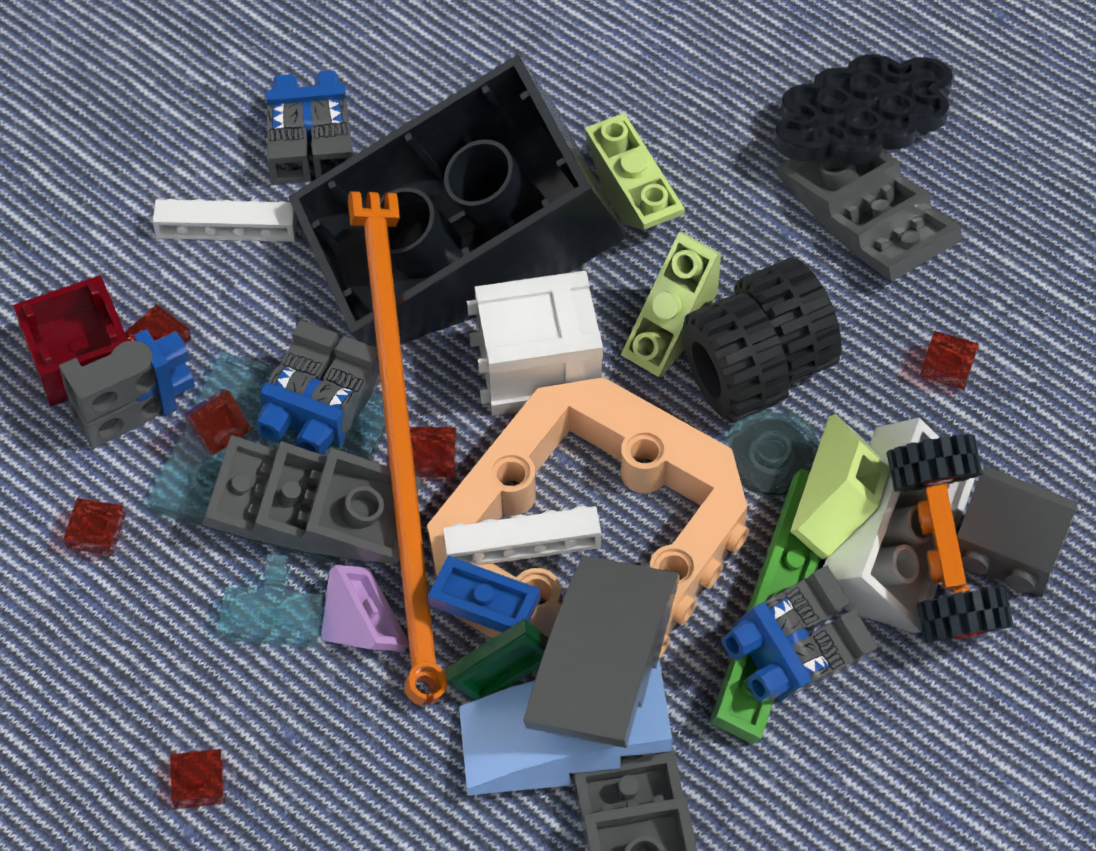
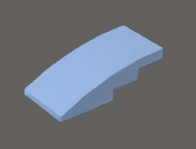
M658 660L657 668H652L642 708L637 707L627 748L526 728L523 719L535 680L501 690L459 706L467 795L569 786V773L621 769L620 756L672 751V734L660 660Z

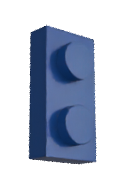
M447 556L428 595V605L493 630L504 632L523 619L530 622L541 596L540 588Z

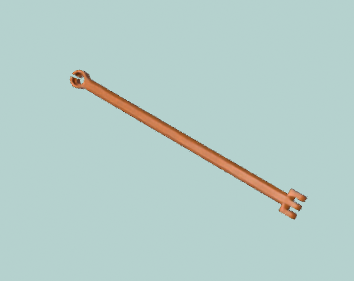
M350 191L348 197L350 226H364L412 668L406 676L404 689L407 697L413 703L422 706L425 702V704L429 703L430 706L441 698L446 691L448 682L444 670L436 664L387 229V227H396L400 218L396 193H386L384 198L385 209H381L379 193L368 192L366 198L367 208H362L361 193ZM418 681L426 682L430 687L431 693L428 695L421 693L416 688L415 683Z

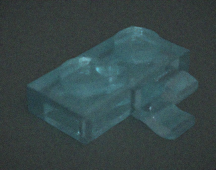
M268 554L265 566L264 590L225 587L218 625L220 640L318 647L324 608L323 595L287 592L291 571L290 567H287L288 556Z

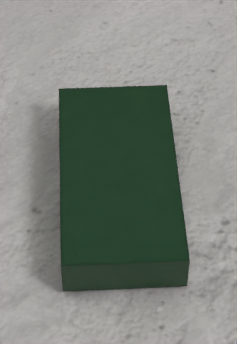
M523 619L446 668L447 681L474 701L504 690L539 669L549 638L526 619Z

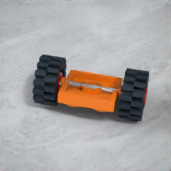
M957 434L951 437L931 438L888 450L886 453L894 491L907 492L926 488L925 501L918 502L917 513L922 535H932L934 550L927 551L928 555H926L932 584L941 582L943 593L952 592L954 594L916 603L924 643L965 639L984 635L986 632L1014 627L1006 587L970 591V586H965L966 579L947 489L950 488L949 484L966 481L983 474L975 434Z

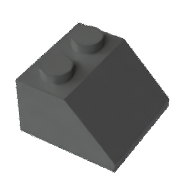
M984 466L983 474L979 477L957 535L963 568L970 573L976 575L985 574L1005 582L1010 588L1020 593H1032L1043 598L1063 551L1079 502Z

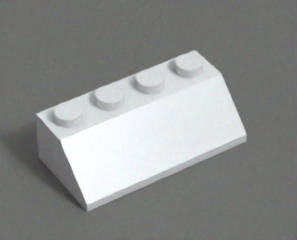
M921 418L876 427L870 447L889 467L886 453L888 450L898 446H907V444L913 442H922L926 439H937L939 436ZM889 472L878 508L830 557L826 558L824 566L828 565L851 604L844 608L848 612L855 609L860 616L912 633L922 632L916 603L933 599L938 583L932 584L926 557L928 555L927 551L934 550L932 535H922L917 513L918 502L925 501L926 488L915 491L895 492L891 473ZM975 478L954 482V484H949L950 488L947 489L956 532Z

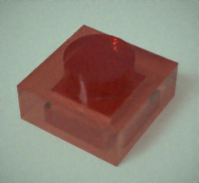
M157 304L125 332L128 341H135L134 335L146 329L154 341L174 331L178 333L184 344L191 340L189 328Z
M934 330L919 377L965 390L977 355L979 343Z
M221 389L184 413L206 453L210 455H215L227 447L231 435L241 438L252 430L232 394L227 389Z
M410 427L415 475L419 477H455L456 427Z
M77 498L63 537L66 548L113 556L126 517L124 506Z
M221 749L170 754L171 796L174 809L226 804L224 757Z

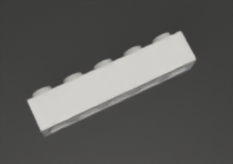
M156 199L152 222L156 238L295 242L297 215L291 203L284 201L246 202Z
M578 506L572 510L558 512L549 510L542 514L530 516L516 515L512 518L501 520L486 519L480 523L473 524L457 523L443 528L446 558L451 556L476 566L601 548V529L596 506Z

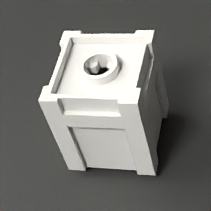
M586 271L475 287L476 300L467 301L468 316L477 314L478 326L477 332L469 333L470 347L479 346L482 359H478L479 373H485L487 389L480 390L481 404L490 403L492 416L519 412L537 388L602 377L603 345Z

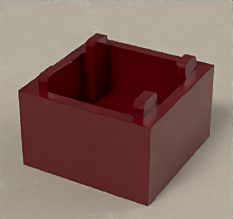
M101 275L12 305L50 407L68 401L59 365L77 358L83 367L110 355L116 346L128 341Z

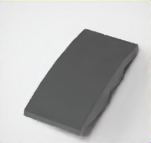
M883 151L877 159L866 164L843 163L827 155L813 161L789 159L775 167L777 176L812 215L858 258L890 282L962 240L960 225L931 207L930 193L901 176L899 161Z
M231 435L202 525L300 551L355 560L391 564L399 563V547L389 466L331 447L327 456L282 441H280L276 450ZM415 475L418 494L422 477Z
M582 555L556 617L536 675L523 719L525 727L627 748L637 707L642 708L652 668H657L680 574L678 572Z
M675 751L620 756L621 769L572 773L587 851H697L687 797L683 795Z

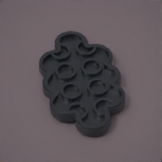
M866 54L856 57L849 63L847 68L823 70L815 76L813 84L797 85L784 92L781 98L780 109L782 120L777 123L775 128V148L787 158L798 161H813L830 155L832 158L843 163L866 164L877 159L883 149H903L909 147L914 143L917 132H931L945 125L949 112V102L946 97L950 94L952 88V70L945 63L933 58L916 57L898 63L894 59L879 54Z

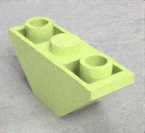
M625 113L585 128V136L603 192L624 225L645 230L684 215L685 208Z
M678 232L621 356L657 377L664 375L685 349L683 340L684 317L695 310L712 304L718 293L721 253L683 232Z
M837 414L831 415L828 418L790 530L792 534L821 559L830 557L878 508L890 472V468L870 445Z

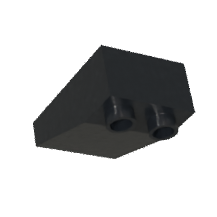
M518 54L288 196L351 334L358 341L376 348L364 226H350L348 207L350 191L361 193L362 208H367L366 198L368 192L379 193L381 209H385L384 198L386 193L397 194L400 218L396 227H387L400 345L474 316H468L467 301L476 300V286L570 273L627 238L625 231L557 107Z

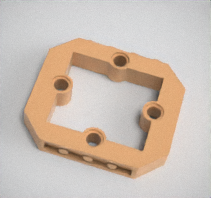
M604 377L537 388L427 524L435 579L446 560L443 528L457 523H480L486 519L499 520L502 515L516 516L526 513L532 508L536 499V472L570 431L621 460V479L624 485L631 491L652 493L665 485L700 505V508L673 544L659 548L653 553L650 560V568L678 572L683 578L678 583L659 656L660 659L669 645L670 636L668 635L677 623L683 626L689 620L697 605V600L695 599L703 587L707 589L712 588L722 572L723 564L721 562L730 551L736 554L748 536L749 528L745 526L747 503L733 451L728 446ZM640 459H648V460H651L652 462H650V463H640V462H637V460H640ZM509 481L520 483L515 486L504 485V483ZM493 563L478 565L481 568L540 588V596L546 602L537 605L529 623L549 638L562 605L561 585L558 578L551 571L542 568H531L514 577ZM455 616L492 639L502 633Z

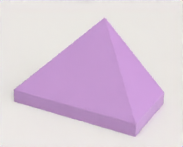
M334 565L329 571L321 640L373 650L405 651L409 647V642L370 568Z

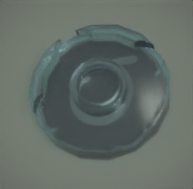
M765 409L737 421L731 427L725 445L733 451L741 485L744 489L764 497H781L787 495L795 473L801 468L809 472L811 471L819 447V441L810 424L798 415L784 411V414L772 413V409Z

